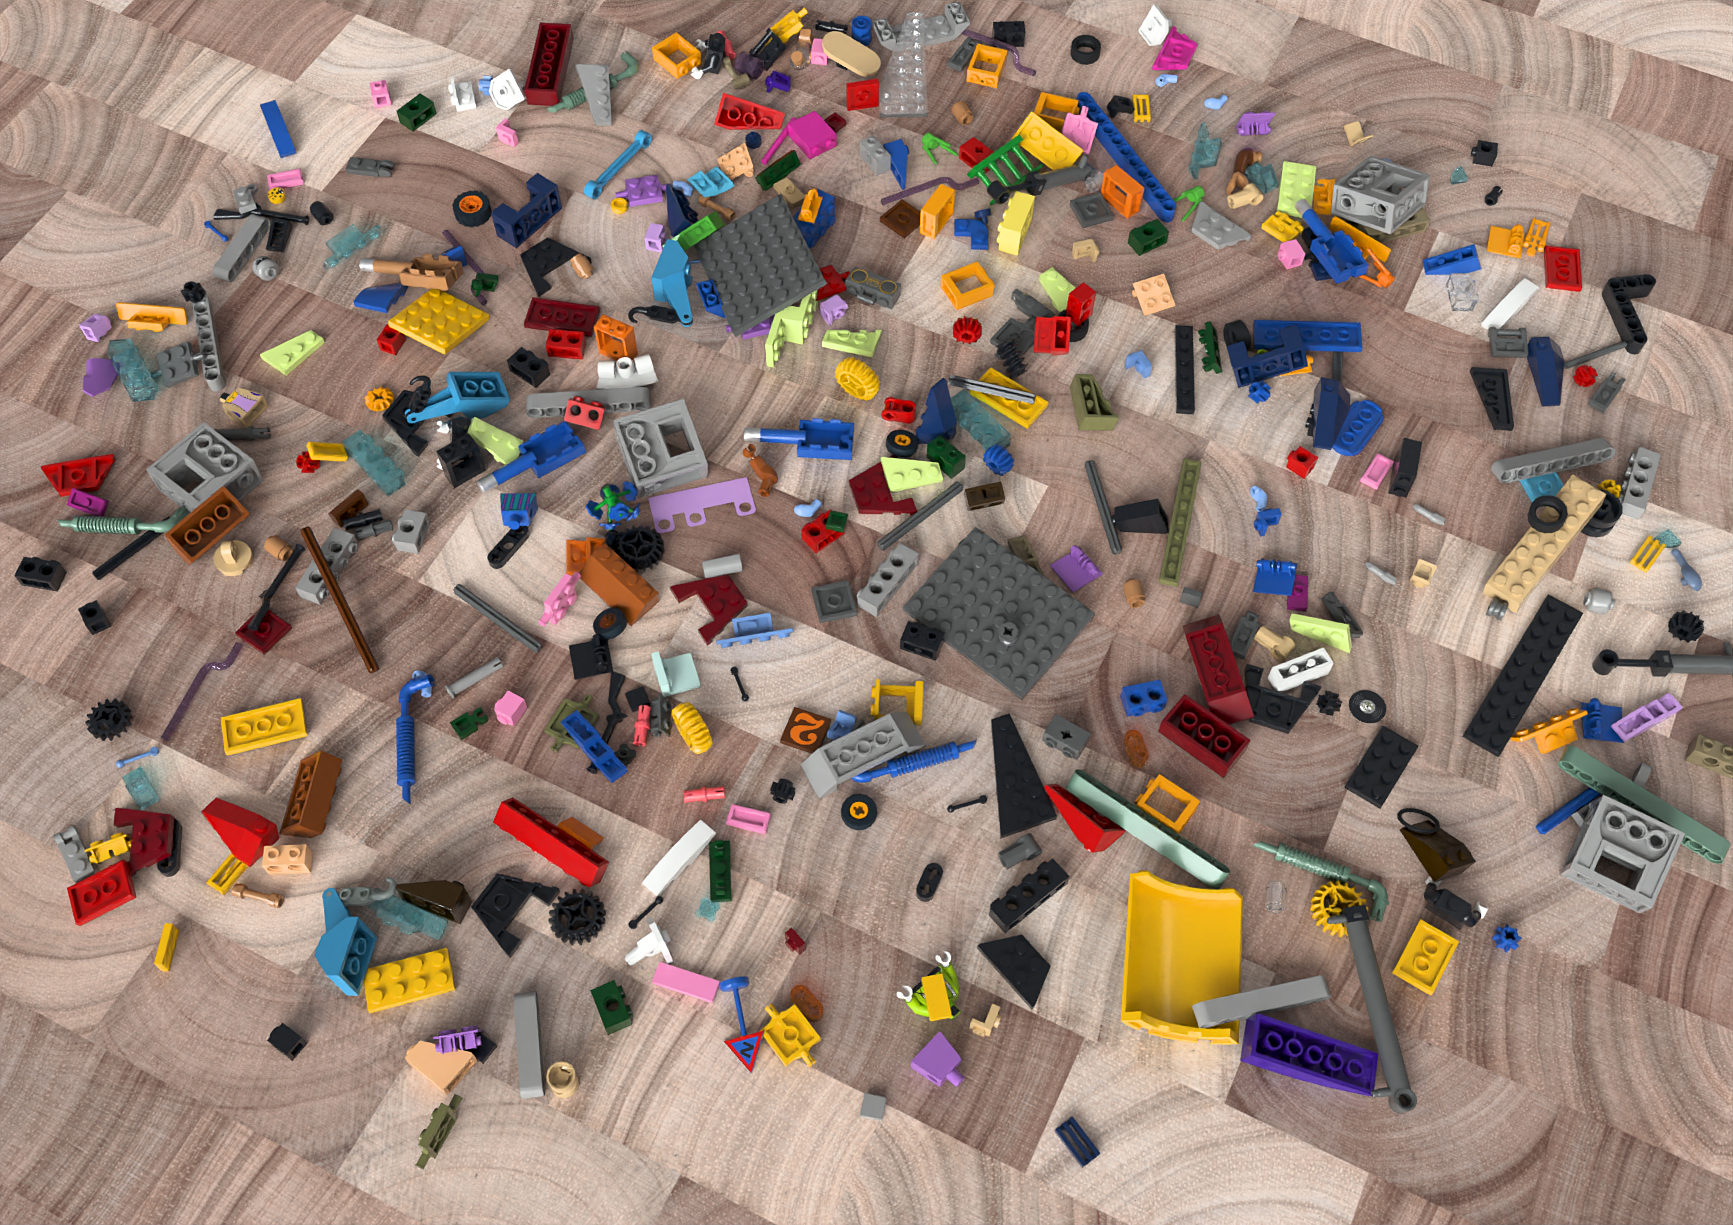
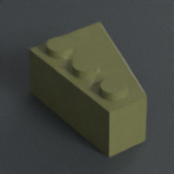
M1075 374L1070 385V391L1078 429L1113 431L1119 417L1117 413L1114 414L1109 400L1106 401L1103 391L1093 374Z

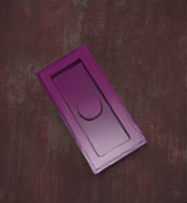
M72 488L67 506L94 516L104 517L109 500Z
M1295 575L1292 596L1287 595V610L1306 612L1308 609V576Z

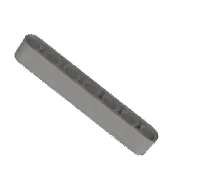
M204 290L205 294L202 295V300L192 303L199 349L200 352L204 351L207 356L201 359L204 377L210 389L216 392L224 389L226 382L213 305L206 290Z
M645 387L530 394L526 397V414L531 418L565 416L568 400L570 397L574 398V396L585 398L584 401L589 403L592 401L601 402L602 406L606 407L604 413L635 412L650 408V391ZM573 405L572 412L580 414L581 408L578 405ZM596 410L589 412V414H599Z
M1598 438L1501 459L1492 464L1491 472L1501 483H1510L1606 462L1615 456L1616 450L1605 439Z
M1320 975L1199 1002L1193 1005L1192 1009L1199 1028H1206L1246 1019L1256 1013L1264 1015L1317 1003L1332 996L1324 976Z

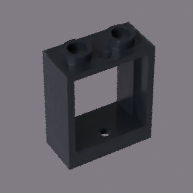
M469 433L436 451L444 475L453 488L486 471L479 447ZM472 452V457L451 467V463Z

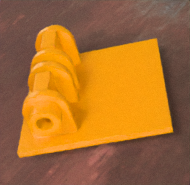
M1516 224L1512 230L1490 226L1486 251L1521 258L1524 240L1522 225Z

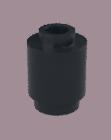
M315 201L311 204L310 212L320 225L324 226L332 222L334 215L324 203Z

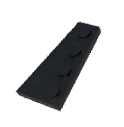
M1471 367L1469 372L1493 429L1512 431L1514 421L1507 369Z

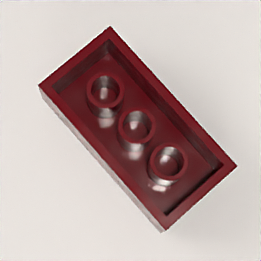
M1185 694L1161 721L1158 730L1160 734L1222 778L1229 773L1245 753L1251 741Z

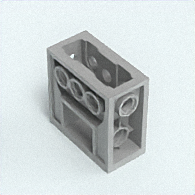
M1370 155L1334 184L1331 214L1391 234L1426 205L1430 175Z
M684 399L613 420L614 434L631 482L637 489V499L707 477L708 463ZM683 431L690 452L671 457L664 436Z
M204 422L146 469L158 490L179 507L185 508L188 514L222 486L240 502L264 481L252 458ZM195 479L201 482L191 493L184 490Z
M1602 795L1592 802L1559 875L1640 914L1652 909L1685 833L1610 797ZM1601 855L1634 871L1627 887L1594 871Z

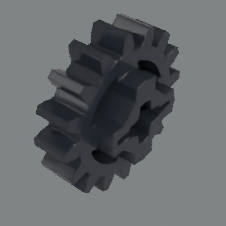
M106 699L105 704L98 702L97 708H91L93 713L86 715L90 720L85 721L88 726L87 730L96 739L100 738L102 741H105L108 737L110 741H113L115 735L120 738L122 731L127 733L125 727L132 725L129 720L133 716L130 714L131 710L123 701L118 702L117 699H113L111 703Z

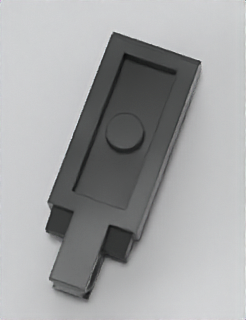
M1018 289L1012 292L1011 299L1015 301V304L1018 306L1017 309L1026 316L1034 318L1035 322L1036 317L1053 318L1055 316V313L1027 293L1024 294Z
M1328 592L1321 598L1324 606L1329 609L1332 618L1336 622L1349 624L1351 638H1360L1363 635V631L1346 605L1340 603L1334 592Z

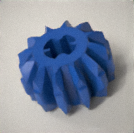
M995 444L989 447L983 454L985 465L994 474L1002 476L1014 466L1012 454L1008 452V449H1004L1002 445Z

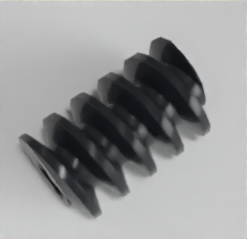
M1015 338L1006 340L996 346L998 348L997 354H1002L1000 360H1005L1003 366H1009L1006 372L1011 373L1010 379H1014L1028 371L1025 370L1028 363L1022 364L1025 357H1018L1022 351H1015L1019 345H1012Z

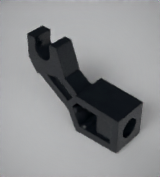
M1310 227L1303 229L1301 237L1307 248L1310 249L1312 240L1317 237ZM1311 250L1305 254V260H1312L1308 265L1310 268L1312 264L1320 262Z

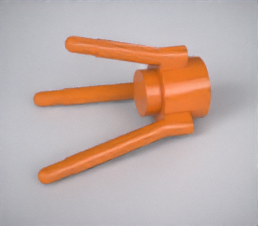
M1367 248V252L1375 261L1373 264L1380 271L1377 276L1378 281L1365 275L1359 277L1377 285L1379 288L1382 285L1385 288L1389 287L1395 280V277L1385 268L1370 248Z

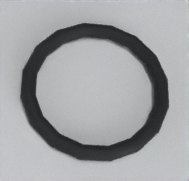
M1405 808L1397 813L1399 822L1413 831L1433 833L1440 828V823L1436 817L1423 810ZM1407 812L1422 814L1430 818L1435 823V827L1432 829L1417 828L1405 822L1402 814Z

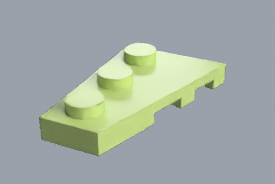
M1052 267L1039 276V281L1046 294L1050 296L1054 308L1060 313L1066 310L1069 293L1075 287Z
M310 330L260 354L264 361L287 376L325 342L322 337Z
M827 330L822 340V347L873 358L882 335V330H876V332H866V330H860V332Z
M476 417L471 420L467 434L469 433L480 447L491 452L495 460L501 461L506 465L519 457L520 451L518 446L523 444V440Z
M881 457L880 459L890 493L943 481L940 466L937 462Z
M1291 614V631L1350 653L1352 644L1349 624Z

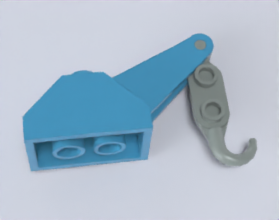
M386 878V881L391 883V887L385 892H379L371 887H348L341 890V892H337L334 888H328L322 894L326 933L321 936L316 947L315 957L325 974L347 996H359L378 939L359 917L351 915L347 906H366L375 901L390 898L395 893L397 885L393 878Z

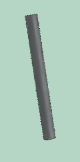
M1622 341L1565 362L1564 367L1568 369L1627 347V343Z

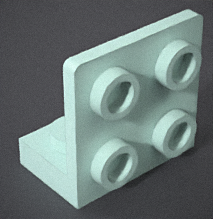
M659 651L651 653L657 679L664 697L701 687L691 653L668 659L661 658Z

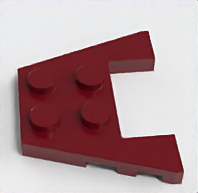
M892 455L888 458H897V456ZM881 462L849 480V487L859 514L883 515V513H893L894 515H901V513H910V515H913L917 512L913 498L893 501L884 477L885 474Z
M728 574L670 587V591L678 603L697 595L714 621L698 629V633L707 646L717 634L719 635L724 630V627L730 621L732 622V619H735L748 606L746 599Z
M115 808L114 826L121 828L133 825L130 861H128L131 877L143 867L148 868L171 856L174 817L172 815Z

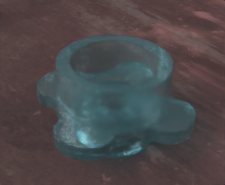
M706 897L702 898L699 909L696 910V915L699 918L704 917L709 922H713L716 911L720 909V904L718 902L713 903Z

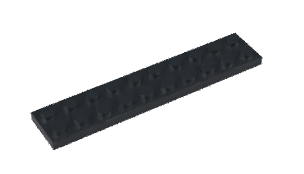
M1549 594L1547 595L1462 737L1497 757L1501 755L1582 617L1583 613Z

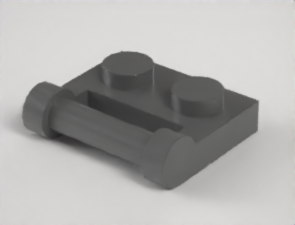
M1489 327L1488 337L1490 339L1491 357L1526 358L1528 356L1526 328L1496 329V327ZM1497 336H1518L1519 339L1497 338Z

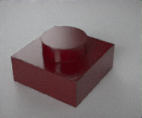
M836 112L824 120L835 133L846 126V120Z
M792 928L785 932V944L792 952L795 950L800 955L806 950L805 942Z

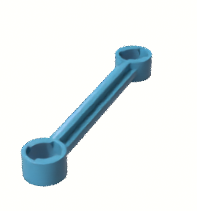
M639 130L634 142L595 181L590 180L586 184L584 194L596 200L602 192V187L641 148L646 149L649 147L652 135L644 130Z

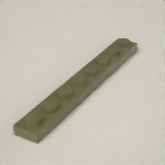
M1184 458L1182 462L1159 583L1178 586L1202 463L1200 461Z

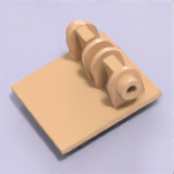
M746 143L717 159L721 171L730 180L743 173L747 177L753 176L754 166Z
M1164 274L1133 283L1134 290H1132V295L1138 298L1144 316L1176 306Z

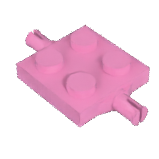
M1082 106L1080 115L1067 113L1061 130L1063 136L1084 151L1083 155H1089L1098 123L1090 121L1086 117L1089 110L1086 106Z
M574 572L572 576L565 573L545 600V612L538 621L540 625L546 626L548 621L556 625L559 620L565 617L567 609L577 599L575 584L581 578L578 572Z

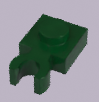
M481 707L477 708L471 716L466 712L450 722L461 740L478 731L476 725L488 722L487 715L479 717L480 714L484 713Z

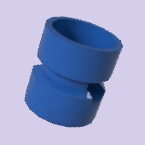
M857 16L852 20V39L864 46L869 45L872 41V21L867 16Z

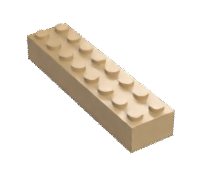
M1572 475L1555 496L1562 500L1567 507L1568 515L1563 527L1553 533L1538 532L1530 527L1487 581L1483 593L1492 599L1493 597L1498 599L1501 603H1509L1508 609L1517 613L1601 507L1606 494ZM1547 506L1538 518L1544 522H1555L1559 519V513L1554 508Z

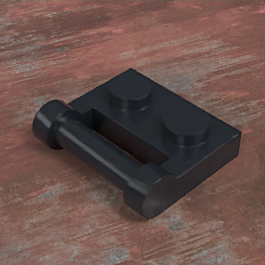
M770 28L766 30L767 33L758 44L749 51V54L766 71L787 48V45ZM772 37L773 39L768 43V45H767V46L763 49V51L758 55V52L763 48V46H764V45L768 42V40Z

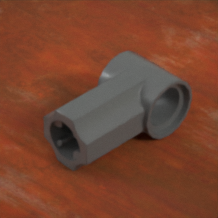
M1028 833L1020 837L1015 844L998 852V856L1003 867L1009 869L1024 860L1029 861L1036 858L1042 853V849L1033 835Z

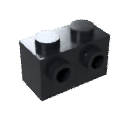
M908 621L900 639V649L936 661L944 643L945 633L937 628L923 626L919 622Z

